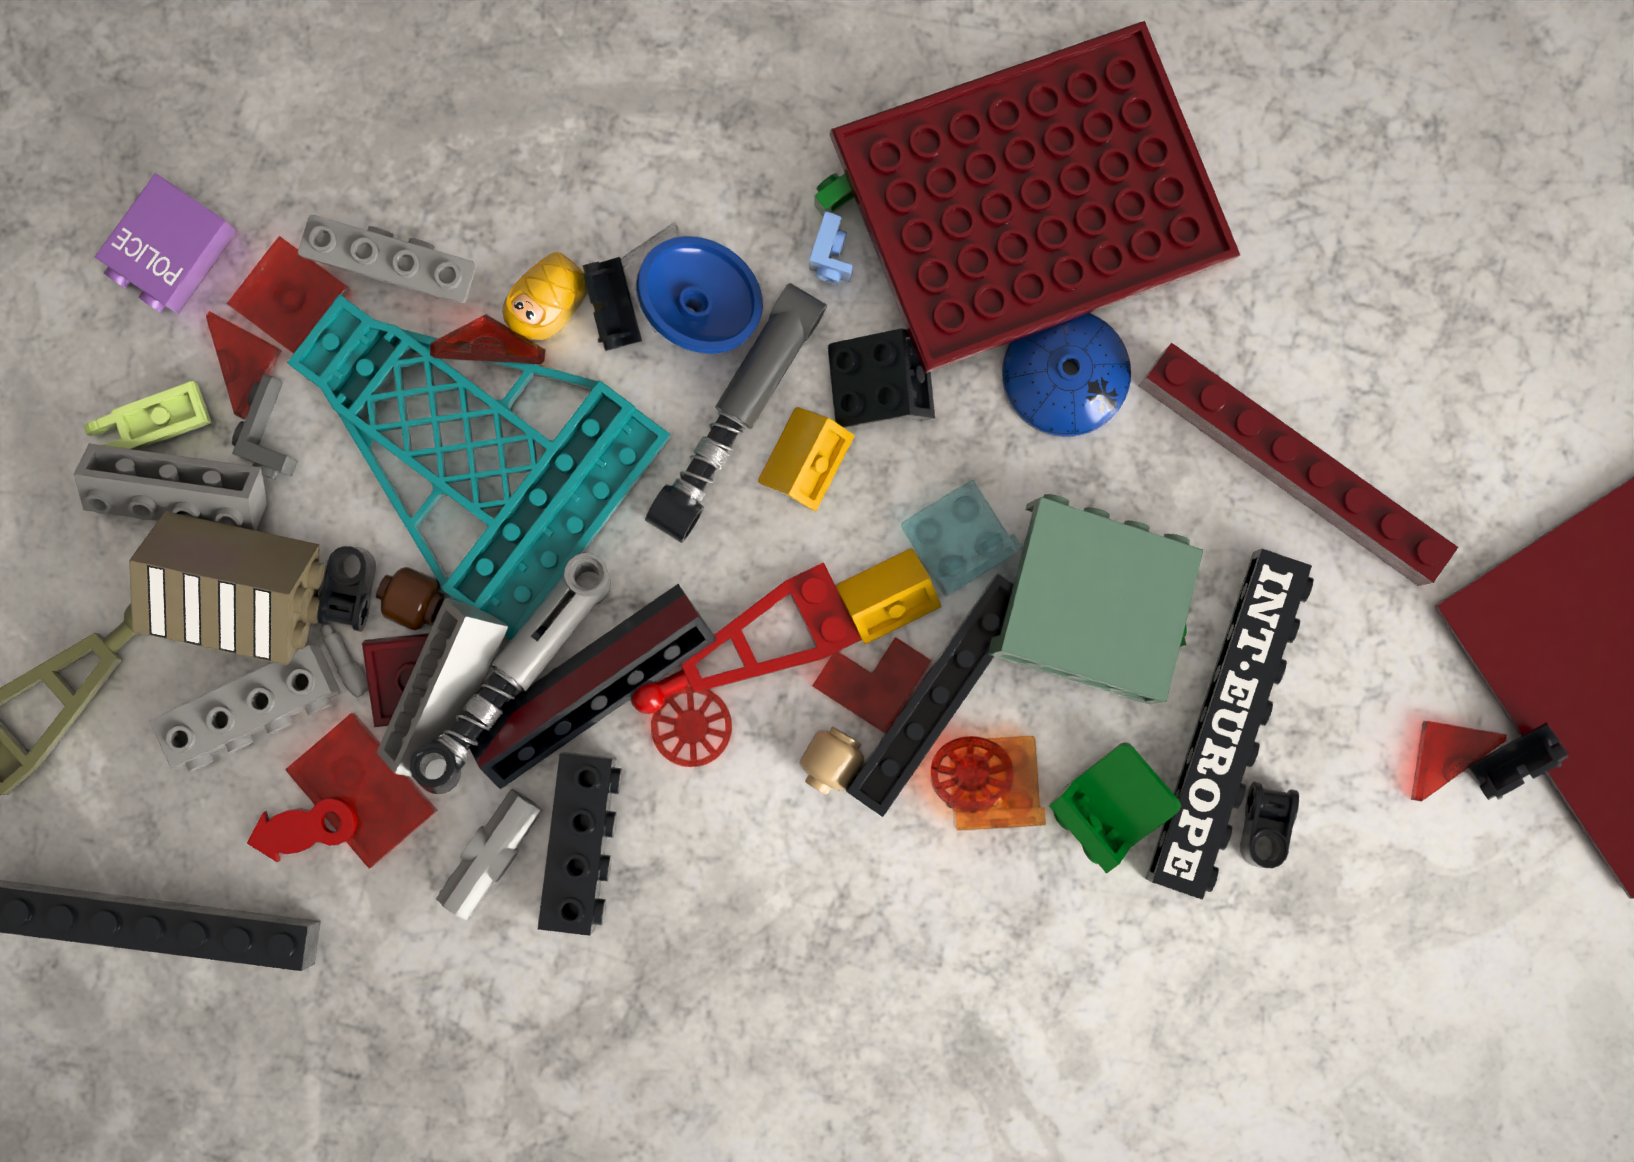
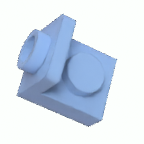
M825 211L809 259V270L816 271L815 277L828 283L839 284L840 280L850 282L853 274V265L831 258L832 255L840 256L847 232L840 230L842 216Z

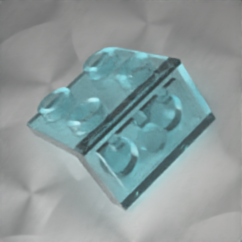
M973 480L963 484L901 524L902 530L944 597L949 596L1023 549L1015 534L1010 536L1007 534Z

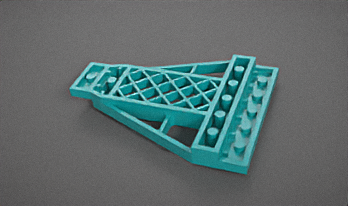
M340 294L287 362V364L318 386L331 407L338 413L441 585V589L456 601L476 607L508 626L505 636L512 640L562 578L568 561L575 555L584 553L672 437L670 433L637 410L633 404L600 380L595 381L400 329L396 325L372 319ZM415 352L422 356L411 358ZM442 352H449L523 373L503 399L495 400L440 359L439 356ZM432 364L457 383L435 386ZM424 365L427 387L404 390L403 367ZM534 376L591 390L553 441L548 440L512 413L513 403ZM395 379L397 391L384 393ZM459 390L462 413L439 416L436 393ZM466 390L491 409L469 412ZM428 395L431 417L408 420L405 398ZM398 399L400 422L378 425L376 402ZM367 414H369L370 424L363 420ZM500 415L525 433V435L503 438ZM493 416L496 439L473 442L470 419ZM463 420L466 443L443 446L440 423ZM432 425L435 447L412 451L409 428ZM402 429L404 450L380 432ZM372 442H378L432 483L433 490L413 517L372 451ZM528 442L531 465L507 468L504 445ZM535 442L546 449L538 462ZM497 446L500 469L477 472L474 449ZM467 450L470 473L447 477L444 453ZM436 455L439 476L416 460L415 457ZM529 472L511 496L508 475ZM501 476L504 500L481 503L478 479ZM471 480L474 503L448 483ZM444 496H450L487 525V529L450 577L447 576L419 529V526ZM502 507L495 518L483 510Z

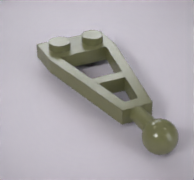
M131 604L128 605L124 612V621L105 638L99 633H93L0 688V706L32 687L44 682L65 706L29 752L0 720V795H8L42 765L123 660L116 651L135 634H141L132 632ZM94 651L101 661L77 692H75L58 672Z

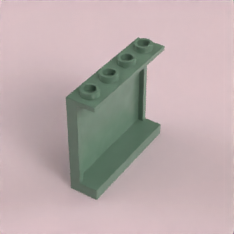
M1044 494L1043 497L1027 503L1025 510L1032 512L1001 635L992 637L988 655L1146 704L1167 702L1203 549L1189 545L1190 540L1181 535L1168 533L1164 534L1163 537L1149 532L1150 527L1141 522L1127 520L1123 524L1109 519L1110 514L1101 509L1086 507L1083 511L1068 506L1069 500L1058 495Z

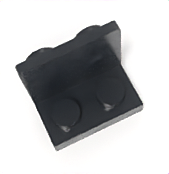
M900 328L838 341L828 345L834 415L837 424L843 428L897 418L916 421L935 419L931 372L924 374L907 329Z

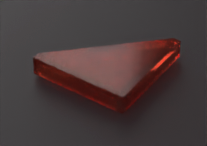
M209 311L206 319L234 415L245 419L250 409L248 396L255 382L261 381L264 373L270 374L282 350Z
M487 314L430 344V356L438 359L542 364L545 360L546 349L512 331L509 327Z
M1423 721L1411 800L1421 802L1468 769V765L1483 758L1503 744L1507 739V734Z

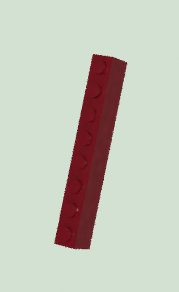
M1172 342L1161 353L1138 385L1417 586L1434 583L1459 548Z

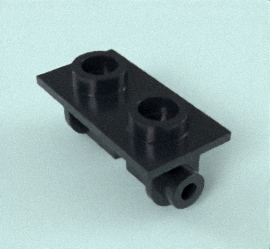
M616 257L600 263L598 261L583 265L584 274L580 276L582 280H585L590 303L594 306L595 312L593 314L600 337L597 339L598 343L603 342L605 351L641 342L642 338L621 258Z
M1546 722L1468 765V768L1480 782L1479 786L1488 800L1494 797L1500 800L1503 798V795L1525 784L1523 778L1529 774L1535 779L1557 766H1563L1561 761L1568 758V751Z

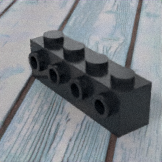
M570 752L559 754L538 930L590 936L595 931L596 925L602 926L604 923L606 899L599 898L601 881L608 882L612 861L611 855H605L607 837L614 838L617 822V812L610 811L612 794L620 793L622 782V768H615L616 758Z

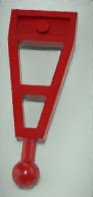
M823 562L784 581L714 634L717 640L682 663L681 667L683 670L661 681L641 686L635 691L630 701L638 712L651 714L662 707L665 697L690 685L693 692L698 693L823 660L862 639ZM790 594L816 648L757 663L742 630ZM731 639L744 667L702 678L696 664Z

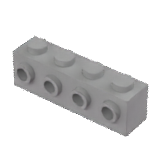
M89 443L74 472L83 510L100 514H113L158 521L164 512L167 511L256 531L267 506L261 467Z
M308 645L302 650H297L288 665L272 662L149 721L170 767H187L188 771L191 772L212 763L214 760L211 754L224 748H227L228 753H232L252 744L251 735L264 729L267 730L268 734H272L293 724L290 718L293 715L306 710L308 715H312L332 705L330 698L340 694L341 691L321 647Z

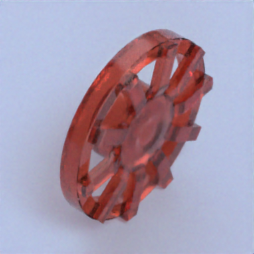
M688 686L665 697L662 707L653 713L651 719L652 739L658 751L670 762L683 767L703 766L717 759L728 746L732 734L731 714L724 701L711 690L697 692L707 696L699 710L694 709V692L691 686ZM687 693L688 710L683 711L674 698ZM714 701L720 707L721 712L706 717L704 713L711 702ZM668 703L678 714L676 719L661 715L662 710ZM721 718L725 719V732L709 728V723ZM658 722L674 725V730L659 736ZM707 734L723 738L716 750L705 738ZM677 736L679 739L672 752L668 751L663 741ZM701 742L710 755L697 760L696 743ZM685 743L690 744V760L677 757Z
M976 736L960 737L944 744L935 754L930 772L933 790L946 803V806L970 811V813H977V811L987 810L992 807L996 808L1010 792L1014 776L1013 764L1007 752L995 742ZM967 747V754L960 758L954 753V750ZM974 747L988 751L982 757L974 754ZM995 755L1001 760L1002 764L990 767L988 762ZM948 756L955 764V767L951 768L940 765L943 758ZM1006 771V781L989 777L990 775ZM938 773L951 775L954 778L940 782ZM988 784L1001 789L993 795L986 786ZM955 785L958 786L953 795L945 790ZM965 791L969 792L970 801L960 799ZM980 791L986 799L976 801V792Z

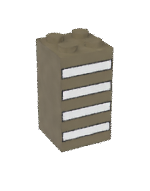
M165 511L129 560L132 632L288 665L297 649L302 650L305 647L312 623H318L317 612L320 602L318 600V589L322 584L325 571L324 563L319 562V544Z

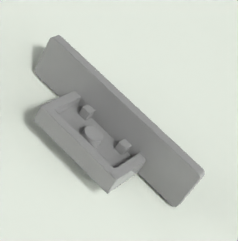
M316 215L308 217L298 249V254L302 258L459 304L466 302L476 270V264L473 261L434 250V245L423 240L409 238V242L395 239L393 238V233L378 227L368 226V230H364Z

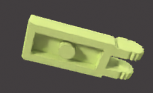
M190 381L111 410L112 414L84 424V429L87 436H99L118 428L121 439L103 445L140 450L209 425L212 421L199 384L195 381Z

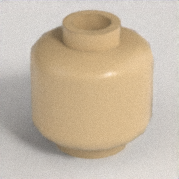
M831 727L829 732L825 730L818 731L800 759V767L809 774L805 782L826 795L831 788L838 791L847 790L864 762V755L858 750L861 743L834 727Z

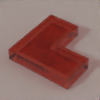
M895 637L872 673L840 652L832 654L812 686L885 733L932 660Z

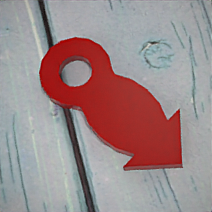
M328 797L316 803L311 810L303 808L289 809L275 815L270 820L267 811L262 813L247 844L275 862L281 861L279 853H299L312 847L317 842L328 846L339 845L349 840L355 833L357 826L356 813L346 800L338 797ZM327 812H335L339 815L341 827L338 831H332L326 827L324 818Z

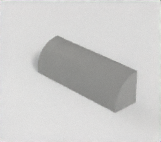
M448 598L444 599L376 752L395 774L412 776L410 762L415 751L421 746L432 743L434 739H439L444 730H451L457 722L456 715H463L465 704L469 702L473 694H478L481 689L480 686L486 678L508 629L505 623L471 605ZM443 759L431 761L426 767V778H440L446 766V761Z

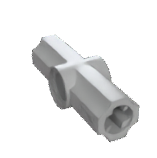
M510 789L486 826H481L471 838L460 856L462 861L448 878L436 900L454 915L460 916L465 920L469 919L493 882L497 883L507 871L519 852L517 847L525 835L529 833V830L537 821L543 809L523 794Z

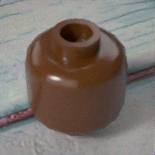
M403 567L393 576L388 574L384 576L377 589L376 598L381 600V613L384 618L416 631L422 629L426 624L429 626L434 624L445 599V594L441 593V586L436 578L410 567Z

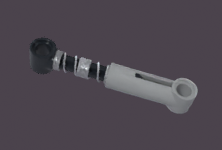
M581 553L568 561L562 578L492 663L495 669L493 670L494 676L488 684H481L480 694H473L469 702L463 707L465 711L463 715H456L457 722L451 730H444L439 739H434L432 743L421 746L415 751L411 758L410 771L412 777L424 790L432 794H444L457 786L461 778V769L466 764L464 761L468 754H470L468 749L472 745H478L476 739L484 729L490 730L491 725H494V722L498 720V717L502 714L501 708L509 698L515 699L513 695L515 690L527 691L593 606L602 602L607 597L611 581L606 564L599 556L592 553ZM589 571L599 575L597 583L591 587H581L576 583L578 577L584 572ZM436 759L445 760L447 764L446 771L440 778H426V767L431 761Z

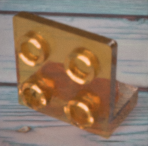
M1034 736L949 741L953 827L957 831L1046 825L1045 807L1040 805L1036 739Z

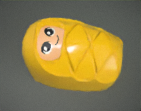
M553 252L530 268L509 291L502 307L504 322L514 333L522 338L530 340L549 339L564 327L587 295L585 280H582L580 276L584 274L583 271L562 253Z

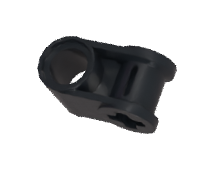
M342 546L330 554L327 561L323 588L318 599L320 600L317 612L319 624L325 625L328 621L351 625L354 631L361 632L364 629L369 615L370 595L376 571L375 559L368 550L360 547ZM354 554L359 558L360 571L355 577L350 578L345 574L343 564L349 555ZM336 606L349 608L350 611L337 609Z
M1254 781L1251 784L1246 799L1245 822L1240 842L1241 855L1248 864L1260 868H1275L1286 860L1289 853L1292 829L1299 807V792L1297 790L1290 789L1286 793L1263 788L1260 782ZM1265 802L1276 804L1279 808L1267 806ZM1263 836L1268 837L1273 845L1272 854L1266 860H1261L1255 852L1256 842Z

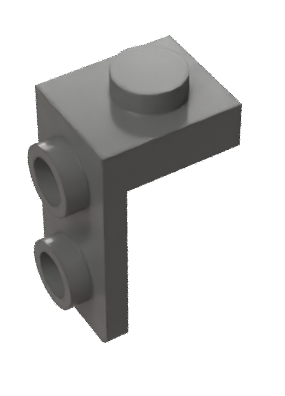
M264 373L261 381L255 382L248 396L250 409L245 422L241 421L234 431L232 445L235 447L232 454L253 462L252 466L261 467L262 475L276 480L278 472L292 477L298 463L297 460L259 445L283 384L275 377Z

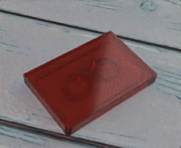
M350 713L285 770L314 805L328 797H338L346 800L353 807L357 817V826L355 833L346 842L370 869L438 810L409 776L395 774L376 754L380 745L379 740L356 713ZM327 812L325 818L338 831L341 827L339 815L335 812Z

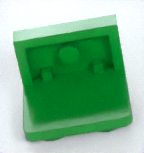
M1123 742L1067 784L1050 803L1049 807L1054 812L1055 819L1059 825L1065 830L1070 831L1081 843L1088 859L1098 864L1107 874L1121 863L1132 846L1175 816L1181 808V803L1130 743Z

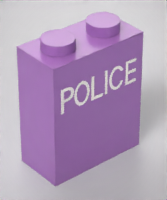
M155 173L98 251L95 258L108 266L103 274L124 288H127L131 282L143 290L138 297L160 313L166 306L179 314L238 231L218 215Z

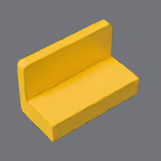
M796 407L759 476L758 483L780 492L805 508L816 512L855 435L828 417Z
M907 549L836 585L864 645L942 607L932 581L913 549Z

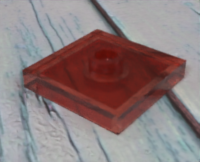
M278 236L227 304L294 354L340 294L345 297L351 289L314 261L302 258L298 254L297 248L281 236Z

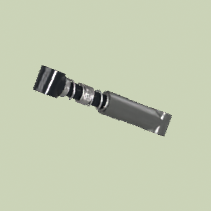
M792 283L785 287L769 315L768 322L717 402L715 408L718 410V419L715 423L709 424L711 430L707 437H701L702 439H700V442L696 445L697 447L693 450L695 455L689 456L691 463L686 471L680 472L681 479L676 478L672 486L666 484L659 492L645 517L647 523L680 543L686 540L703 512L704 506L700 503L706 495L703 492L708 483H714L712 476L715 471L722 470L721 467L725 464L724 462H727L726 459L730 456L728 450H733L731 445L738 434H743L741 429L753 428L803 343L810 338L826 311L827 304Z

